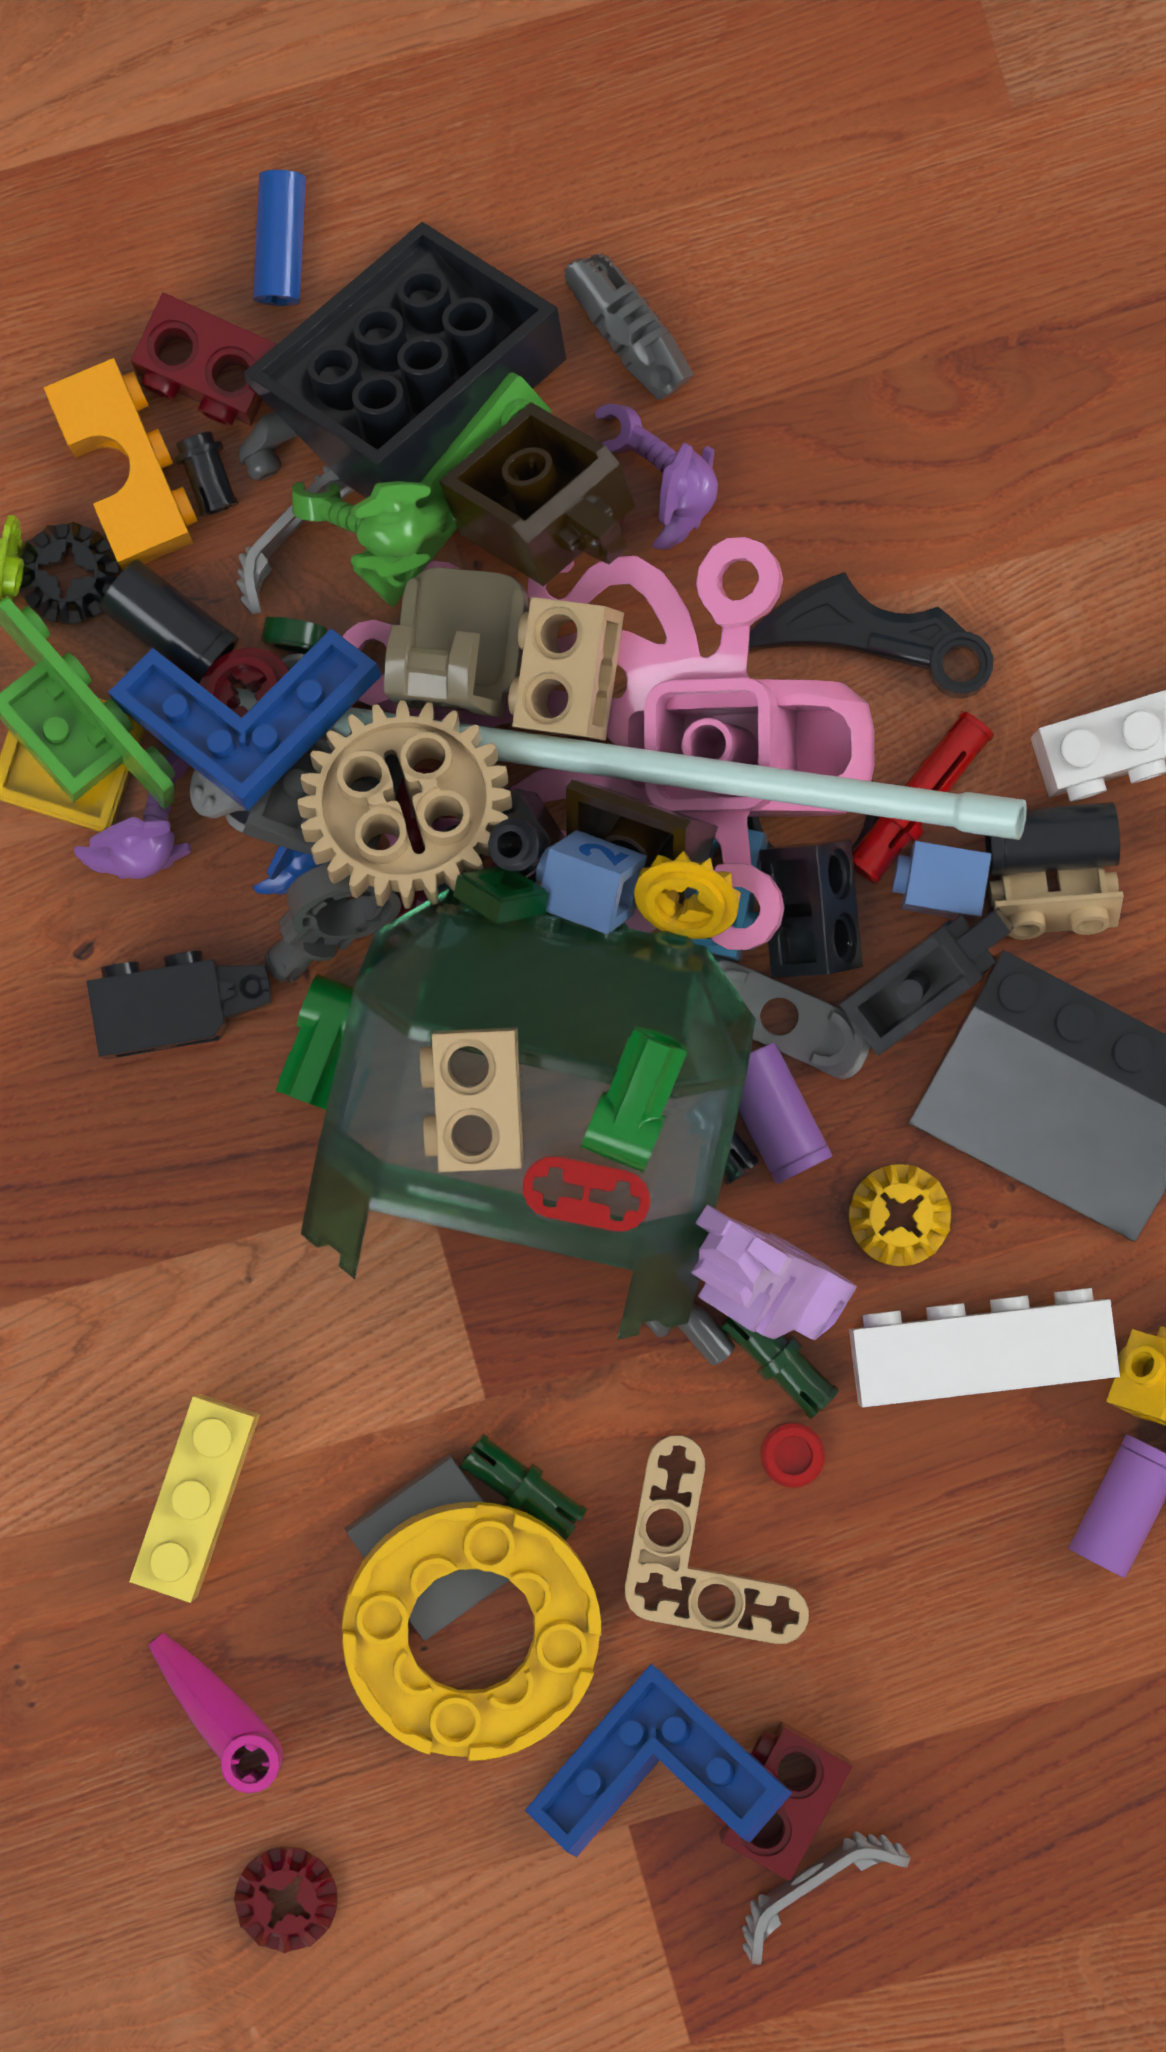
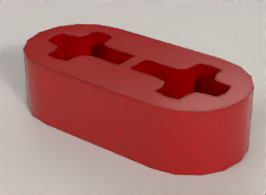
M545 1157L536 1161L527 1169L523 1179V1195L527 1205L536 1214L554 1220L613 1232H626L636 1228L646 1218L650 1209V1193L646 1184L638 1175L626 1170L563 1157ZM550 1168L563 1170V1182L584 1187L582 1200L559 1197L556 1207H547L543 1205V1194L533 1190L535 1178H547ZM617 1182H626L630 1184V1195L640 1199L638 1211H626L623 1221L610 1219V1207L604 1204L589 1202L591 1189L613 1192Z

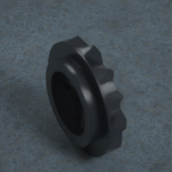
M75 522L47 525L33 539L26 541L25 550L21 556L24 567L20 592L28 605L43 618L61 624L81 623L94 618L102 612L99 609L101 601L119 576L118 562L110 544L98 531ZM69 548H72L71 553L74 555L76 566L87 573L94 574V577L84 576L83 579H73L70 589L66 591V599H63L60 580L56 576L50 575L47 571H42V569L61 566L65 556H68Z

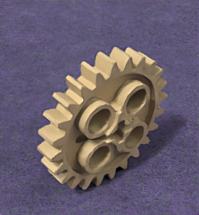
M405 700L399 701L396 716L387 718L381 707L376 704L372 707L373 723L365 726L357 717L351 714L348 716L351 731L348 737L345 738L331 730L326 733L329 747L332 751L331 754L322 751L311 752L312 765L318 773L301 774L300 780L303 791L310 796L297 800L300 816L309 819L301 824L305 842H316L311 848L316 865L331 861L327 870L330 881L333 884L351 875L349 886L353 897L358 898L369 886L374 887L377 906L383 907L392 891L400 892L402 903L406 909L411 908L415 891L424 890L429 901L432 904H437L439 896L438 885L446 883L454 891L457 875H460L464 870L471 872L483 869V863L479 854L491 857L488 848L490 833L497 824L508 819V816L501 812L512 808L511 792L502 789V787L509 783L506 766H493L498 760L497 748L494 743L478 747L481 742L480 727L478 725L470 726L459 733L458 712L454 710L446 715L441 722L435 721L433 704L427 702L422 708L419 717L410 716ZM389 754H393L398 758L411 805L414 807L418 830L426 848L421 854H416L412 849L400 804L396 800L393 781L385 762V758ZM432 758L443 763L438 770L432 773L422 774L412 769L417 762L423 759ZM370 776L380 781L375 788L366 792H358L349 788L355 780L361 777ZM450 815L461 820V823L451 831L440 832L430 827L434 820L441 816ZM379 834H390L398 838V841L386 850H375L367 846V843Z

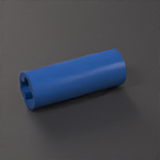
M267 170L259 173L253 300L257 303L272 306H292L300 303L306 176L299 172Z

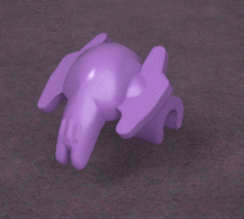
M610 403L602 405L595 411L596 419L614 420L618 418L621 423V431L618 437L602 444L610 452L625 453L632 450L648 460L663 473L659 522L666 526L655 539L652 547L663 550L671 549L689 536V532L693 528H699L702 518L712 509L716 501L718 481L712 469L714 449L706 446L702 456H700L693 450L692 446L683 443L677 453L654 434L642 428L640 417L629 406Z
M171 750L166 760L175 772V777L171 779L175 790L176 780L186 773L190 765ZM148 792L143 821L139 818L131 817L112 825L91 837L90 847L75 846L74 854L84 865L94 871L117 875L120 879H144L157 874L160 870L171 867L174 861L190 854L191 845L188 843L174 845L175 836L170 830L171 823L168 821V814L171 811L172 804L164 810Z

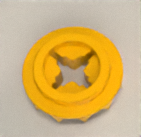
M684 851L674 861L665 856L658 855L651 867L641 868L634 889V899L637 908L649 923L667 934L686 939H705L726 931L737 917L741 892L732 887L731 872H715L711 858L701 863L693 862ZM687 887L698 891V894L694 893L689 899L685 898L682 904L678 903L680 897L678 893L685 891Z
M895 1164L877 1169L859 1184L851 1199L849 1222L856 1242L867 1255L887 1265L910 1266L924 1261L937 1252L950 1231L951 1203L943 1187L936 1178L917 1166ZM882 1193L889 1199L893 1198L899 1204H903L909 1199L912 1201L918 1195L922 1198L916 1205L917 1209L911 1215L916 1223L915 1228L921 1233L918 1237L912 1231L908 1232L901 1226L893 1231L888 1230L882 1236L880 1235L879 1231L885 1226L884 1222L890 1216L889 1210L885 1207L887 1203L880 1196Z

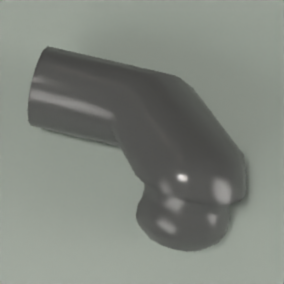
M275 411L265 414L240 446V464L247 466L249 477L253 480L262 481L277 474L281 467V461L274 451L284 441L298 437V435Z
M666 1292L653 1296L655 1302L646 1306L641 1312L642 1320L657 1337H665L677 1325L712 1366L727 1359L735 1348V1344L706 1309L672 1293Z

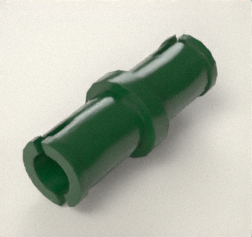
M727 1317L721 1324L720 1328L727 1332L760 1365L757 1373L765 1381L772 1378L805 1411V1415L811 1419L819 1412L818 1408L823 1410L838 1393L839 1389L832 1385L799 1352L802 1344L794 1336L787 1339L782 1335L776 1339H771L756 1331L748 1330L730 1317Z
M483 1433L471 1447L472 1452L466 1454L459 1467L464 1471L467 1470L505 1498L504 1506L521 1509L523 1512L544 1522L566 1540L576 1528L574 1523L581 1521L587 1508L582 1504L579 1505L541 1477L543 1470L532 1463L529 1467H526L489 1440V1437Z

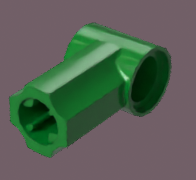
M317 973L301 1007L296 1027L300 1029L288 1054L275 1091L328 1111L352 1049L356 1050L367 1028L377 996Z
M635 1026L631 1037H628L617 1064V1071L608 1093L602 1092L580 1147L644 1173L666 1119L662 1113L689 1047L681 1044L675 1038L656 1030Z

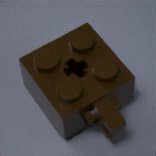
M532 402L439 480L460 535L542 586H545L582 552L609 565L628 549L626 541L621 538L622 530L618 521L635 507V503L621 464L604 444Z

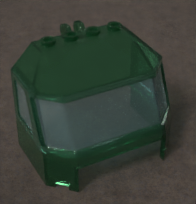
M451 888L439 894L437 904H432L428 900L375 931L354 985L317 1148L301 1235L315 1247L327 1246L329 1244L340 1253L338 1266L353 1279L356 1278L370 1210L633 1271L617 1340L639 1335L641 1324L658 1320L666 1328L687 1324L699 1278L691 1272L699 1261V1249L709 1234L708 1231L697 1225L696 1221L706 1205H710L715 1209L717 1206L747 1076L756 1018L708 948L693 943L687 936L673 934L668 931L651 934L629 929L625 923H622L609 934H605L548 912L542 915L497 924L453 896L454 891ZM635 1026L656 1030L675 1038L681 1044L689 1047L662 1113L666 1119L644 1173L580 1147L602 1092L608 1093L617 1071V1064L628 1037H631ZM517 1027L524 1153L522 1168L438 1172V1156L425 1155L424 1115L436 1114L434 1088H422L420 1047H432V1034L435 1031ZM464 1046L453 1053L451 1070L459 1081L466 1084H477L486 1078L489 1071V1063L481 1050L472 1046ZM467 1115L456 1122L454 1136L459 1146L464 1150L480 1152L490 1146L492 1130L483 1118L476 1115ZM545 1157H563L626 1170L638 1175L646 1184L650 1193V1209L646 1218L636 1228L626 1232H613L554 1220L536 1214L527 1205L523 1195V1179L527 1169L536 1161ZM550 1168L547 1178H535L533 1183V1190L543 1194V1205L547 1207H556L559 1197L582 1200L584 1187L563 1182V1170L558 1168ZM617 1182L613 1192L591 1189L589 1202L604 1204L610 1207V1219L615 1221H623L626 1211H638L640 1206V1199L630 1195V1184L626 1182Z

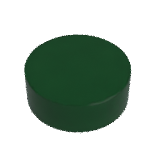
M266 617L261 641L264 642V645L274 649L306 654L327 633L328 629L324 626L298 619Z

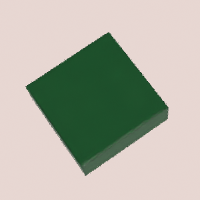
M496 866L457 875L453 896L493 922L500 924L545 914L550 893L519 872L505 870Z

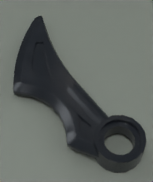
M845 572L820 581L791 597L774 609L750 632L749 651L788 646L831 647L927 669L936 688L951 698L965 699L977 695L986 687L993 671V655L989 645L980 636L966 632L941 608L935 607L911 614L894 613L880 609L858 593ZM957 648L973 652L979 662L978 674L972 680L966 682H957L950 679L943 668L945 655Z

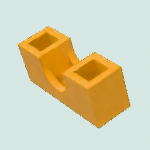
M112 358L43 387L67 445L75 458L101 448L117 450L129 458L130 472L124 486L114 495L93 503L116 560L122 570L137 559L146 564L194 544L187 526L198 522L184 487L182 486L173 491L170 488L162 468L172 465L173 461L159 429L147 433L138 411L149 405L135 372L132 371L122 375L115 359Z

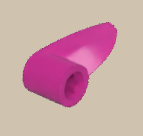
M162 1633L148 1646L187 1716L208 1746L220 1759L222 1774L227 1783L235 1790L247 1794L260 1792L269 1787L281 1770L284 1759L283 1748L278 1738L256 1713L214 1672L166 1634ZM245 1746L251 1752L259 1747L263 1749L267 1757L263 1761L262 1766L269 1767L268 1771L260 1774L254 1768L246 1773L242 1771L238 1763L242 1759L243 1754L236 1753L237 1749Z

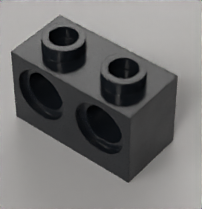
M851 840L793 844L759 850L761 871L772 877L782 893L784 903L781 925L770 941H768L771 978L827 975L863 967Z

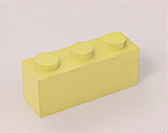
M202 1394L192 1397L129 1582L189 1603L198 1597L260 1414Z

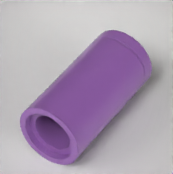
M775 1042L718 1070L776 1185L833 1156Z
M1126 1434L1068 1549L1126 1578L1166 1500V1453Z

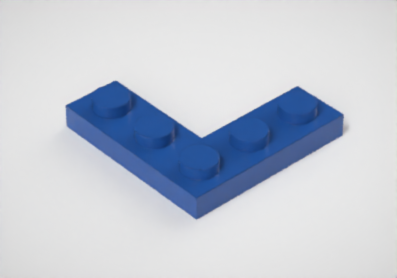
M331 628L242 718L154 648L108 693L124 713L246 811H249L382 675L376 662Z
M651 1663L524 1811L567 1853L577 1857L659 1761L675 1774L732 1830L749 1843L790 1797L792 1792L663 1671Z

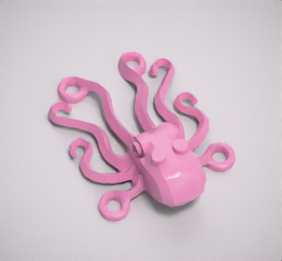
M747 537L726 538L710 549L699 566L696 582L698 595L703 605L713 616L715 622L722 627L720 646L715 654L709 657L700 656L690 613L675 587L661 570L638 556L617 557L609 565L599 561L587 569L565 598L559 599L561 601L588 604L610 585L631 584L652 606L667 637L665 644H656L634 633L622 630L617 664L625 671L627 689L622 697L612 698L607 737L614 745L865 781L872 780L875 766V730L869 704L846 684L819 680H754L749 678L746 670L750 626L772 610L780 597L783 583L780 564L769 548L763 543ZM432 561L423 571L439 567L460 568L449 562ZM574 561L560 573H568L574 566ZM737 561H748L758 570L759 581L751 594L741 600L732 601L723 589V575L731 564ZM531 578L528 579L527 595L529 599L537 597L558 600L549 595L546 585L542 586ZM378 620L358 622L347 630L342 637L360 651L370 641L374 640L384 643L387 648L392 625ZM578 632L557 638V645L562 653L574 646ZM383 674L358 700L371 706L378 704L382 710L396 714L397 705L384 693ZM551 691L547 704L553 718L559 716L565 710L568 704L567 691ZM509 693L506 697L505 712L502 718L472 714L468 710L433 707L435 719L443 720L446 715L454 710L458 712L459 723L476 724L486 727L513 722L514 715L509 711ZM408 708L410 716L419 717L422 709ZM550 768L535 771L511 788L512 791L517 788L535 792L542 802L545 803L565 799L566 787L573 779L603 786L647 801L653 805L718 826L715 838L721 846L723 864L717 865L714 871L731 872L732 887L734 889L736 887H743L754 893L760 905L759 916L749 927L736 928L731 925L723 933L711 937L715 943L728 950L754 949L770 941L780 927L784 913L782 893L772 877L751 864L747 817L833 816L846 813V811ZM441 817L438 821L431 824L430 827L442 832L451 826L459 825L461 820L458 818ZM384 834L389 840L391 847L398 841V838L394 835ZM493 861V863L488 868L496 867L498 865ZM417 900V913L423 923L420 928L408 927V930L419 942L433 948L450 946L461 940L469 929L455 927L451 920L442 927L437 928L431 925L425 915L429 902ZM638 908L635 909L632 917L609 934L586 927L590 932L606 941H639L656 929L643 917ZM548 912L529 917V924L536 937L546 944L556 947H567L574 942V933L569 928L560 929L551 925L547 917Z

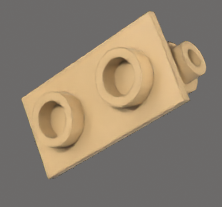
M1104 867L1058 870L1059 891L1048 892L1046 872L1003 874L1000 876V880L989 881L988 883L990 906H994V910L999 907L1013 925L1014 929L1008 935L1014 939H1032L1046 932L1073 931L1077 934L1090 935L1102 932L1107 928L1118 927L1124 897L1123 891H1119L1117 872H1105Z

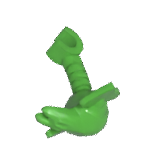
M404 481L377 483L373 488L371 496L356 505H351L341 499V487L336 483H330L329 490L323 493L305 491L304 482H296L292 486L293 515L307 521H328L340 528L355 533L359 543L368 552L353 555L351 558L352 565L358 568L371 569L374 574L380 577L400 574L427 563L430 555L424 551H418L423 541L435 536L448 525V520L445 516L448 511V505L444 501H438L419 509L415 505L418 499L431 494L430 487L423 483Z

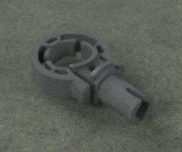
M330 862L305 872L290 885L286 897L289 910L279 921L280 932L283 938L270 948L265 955V966L268 972L280 982H285L288 977L289 983H293L301 977L302 973L314 960L326 961L335 957L337 954L336 945L339 950H345L354 939L365 937L384 928L400 912L401 900L399 892L392 891L384 906H377L375 891L372 886H369L358 898L349 899L352 896L349 886L351 875L333 884L330 881L327 870Z

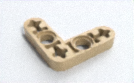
M668 1435L659 1439L652 1446L647 1458L626 1574L625 1598L629 1608L637 1616L654 1622L774 1644H787L796 1640L806 1629L809 1621V1609L805 1599L795 1588L782 1583L688 1566L705 1473V1458L701 1448L691 1438L683 1435ZM678 1445L685 1447L684 1452L687 1459L695 1461L693 1472H682L678 1484V1493L691 1492L689 1505L687 1506L672 1498L650 1499L653 1485L666 1490L668 1473L667 1469L658 1466L659 1456L670 1455L673 1451V1446ZM659 1509H671L681 1516L683 1532L675 1543L659 1545L648 1537L646 1523L653 1512ZM650 1573L662 1574L663 1586L682 1590L681 1577L694 1578L695 1581L688 1593L689 1615L675 1614L680 1602L674 1599L659 1598L656 1608L645 1607L644 1596L635 1592L636 1583H646L650 1578ZM711 1584L725 1585L735 1596L733 1611L722 1620L708 1619L698 1608L700 1592ZM744 1589L758 1590L753 1602L754 1604L774 1606L777 1596L788 1597V1607L798 1612L796 1621H786L782 1631L771 1630L772 1625L769 1618L751 1614V1627L738 1626L745 1611Z

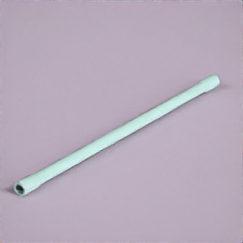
M236 688L239 692L237 696L241 701L239 706L242 705L249 711L257 703L255 699L257 692L252 693L249 689ZM350 707L329 730L337 732L346 738L351 732L348 716L353 714L366 726L373 723L372 710ZM384 712L387 718L396 716L395 713ZM460 723L459 733L473 725ZM479 726L481 742L478 747L494 743L497 748V761L949 826L957 828L962 832L1015 840L1021 838L1026 821L1027 807L1026 801L1023 799L973 792L956 794Z

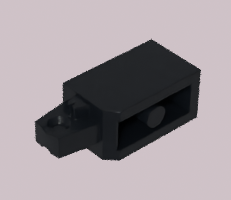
M999 907L972 927L962 915L953 922L951 919H948L849 993L839 1005L879 1056L980 981L989 970L988 968L996 963V959L988 949L1008 935L1014 927Z
M189 951L165 956L164 968L140 971L139 962H125L101 967L102 978L86 981L99 1057L105 1060L219 1041L229 1027V1018L273 1004L270 978L265 965L219 966V963L214 959L203 961L202 951Z

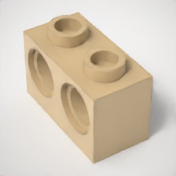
M531 597L529 612L523 613L518 627V645L523 650L520 676H516L513 679L509 690L508 706L510 713L514 715L512 727L534 732L606 741L624 612L601 605ZM573 620L578 631L577 640L570 650L562 653L557 645V634L564 623ZM563 684L568 693V704L559 716L553 718L548 710V697L555 687Z
M517 1027L435 1031L432 1034V1047H420L422 1088H434L436 1114L424 1115L425 1155L438 1156V1172L522 1168L524 1153ZM464 1046H472L485 1054L489 1063V1071L483 1081L477 1084H466L454 1076L451 1070V1058L457 1049ZM467 1115H476L486 1120L492 1130L490 1146L480 1152H469L460 1147L454 1136V1127L460 1118Z

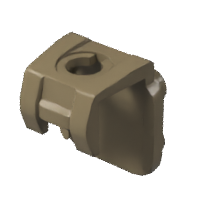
M441 567L426 569L415 578H411L406 584L403 594L400 624H392L388 639L384 673L385 695L397 706L400 700H405L408 708L422 709L427 702L433 704V707L468 710L472 714L502 718L511 683L516 676H520L523 650L518 645V627L523 613L529 612L528 595L523 585L514 577L501 573Z

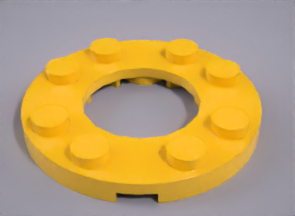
M459 1502L442 1505L421 1512L397 1525L371 1549L362 1561L349 1587L342 1617V1645L348 1674L357 1696L374 1720L393 1737L418 1751L429 1755L430 1752L447 1756L467 1757L468 1761L487 1760L516 1753L533 1745L555 1730L572 1713L589 1687L594 1675L593 1668L601 1636V1617L595 1590L585 1567L569 1544L555 1530L541 1520L512 1507L486 1502ZM479 1569L507 1577L525 1594L533 1612L534 1638L524 1662L507 1679L485 1689L457 1690L435 1682L417 1665L408 1645V1620L417 1598L436 1579L457 1570Z

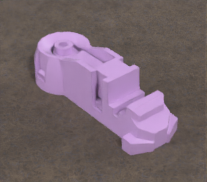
M706 1205L696 1221L697 1225L709 1232L699 1249V1261L691 1272L706 1282L698 1297L752 1332L756 1331L763 1336L776 1339L795 1330L810 1339L816 1340L836 1323L857 1288L853 1282L788 1241L773 1233L768 1235L728 1217L710 1205Z

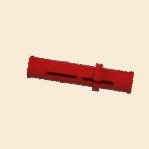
M961 711L958 719L932 752L923 760L920 767L905 786L949 792L987 742L992 740L994 737L993 732L972 714ZM879 816V819L852 852L854 870L871 883L877 885L882 875L908 842L914 843L924 834L921 828L923 823Z

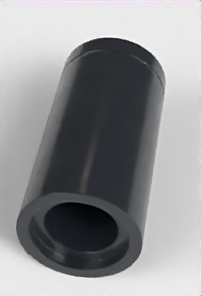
M138 559L128 565L117 577L99 606V609L149 649L154 648L198 684L212 664L223 655L232 652L239 640V637Z
M1114 802L1027 809L1023 834L1019 840L984 835L986 853H991L990 876L1118 866L1120 862V831Z

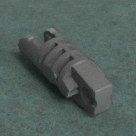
M604 253L594 254L590 258H580L573 260L572 263H568V268L564 269L566 284L569 285V290L574 292L575 298L587 312L588 319L593 325L598 327L600 335L607 339L613 352L620 356V361L625 368L658 400L670 397L691 379L694 374L671 332L665 325L661 324L659 316L649 308V303L644 297L640 296L634 283L627 280L618 266H614V261H611L609 256H605Z

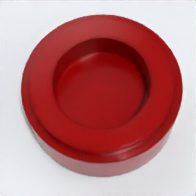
M784 1423L776 1426L766 1435L761 1445L760 1459L766 1474L774 1482L785 1487L797 1488L811 1483L820 1474L825 1462V1449L820 1437L811 1428L800 1423Z

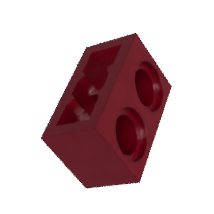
M162 292L130 361L137 375L143 377L140 385L148 391L171 401L175 400L178 393L200 403L197 409L198 412L222 425L232 427L235 419L251 426L263 399L248 383L237 391L229 392L222 390L216 384L217 378L224 368L231 365H240L249 369L275 347L277 343ZM182 339L192 344L191 355L185 362L179 365H167L159 360L161 349L171 340Z
M781 1721L774 1734L766 1729L762 1732L750 1753L792 1792L790 1797L776 1812L782 1818V1827L779 1834L769 1841L753 1839L749 1843L732 1830L718 1815L715 1821L724 1825L719 1833L721 1843L790 1881L853 1766L847 1757ZM794 1752L804 1753L813 1760L811 1776L805 1782L798 1785H790L783 1782L777 1773L780 1761L786 1755Z

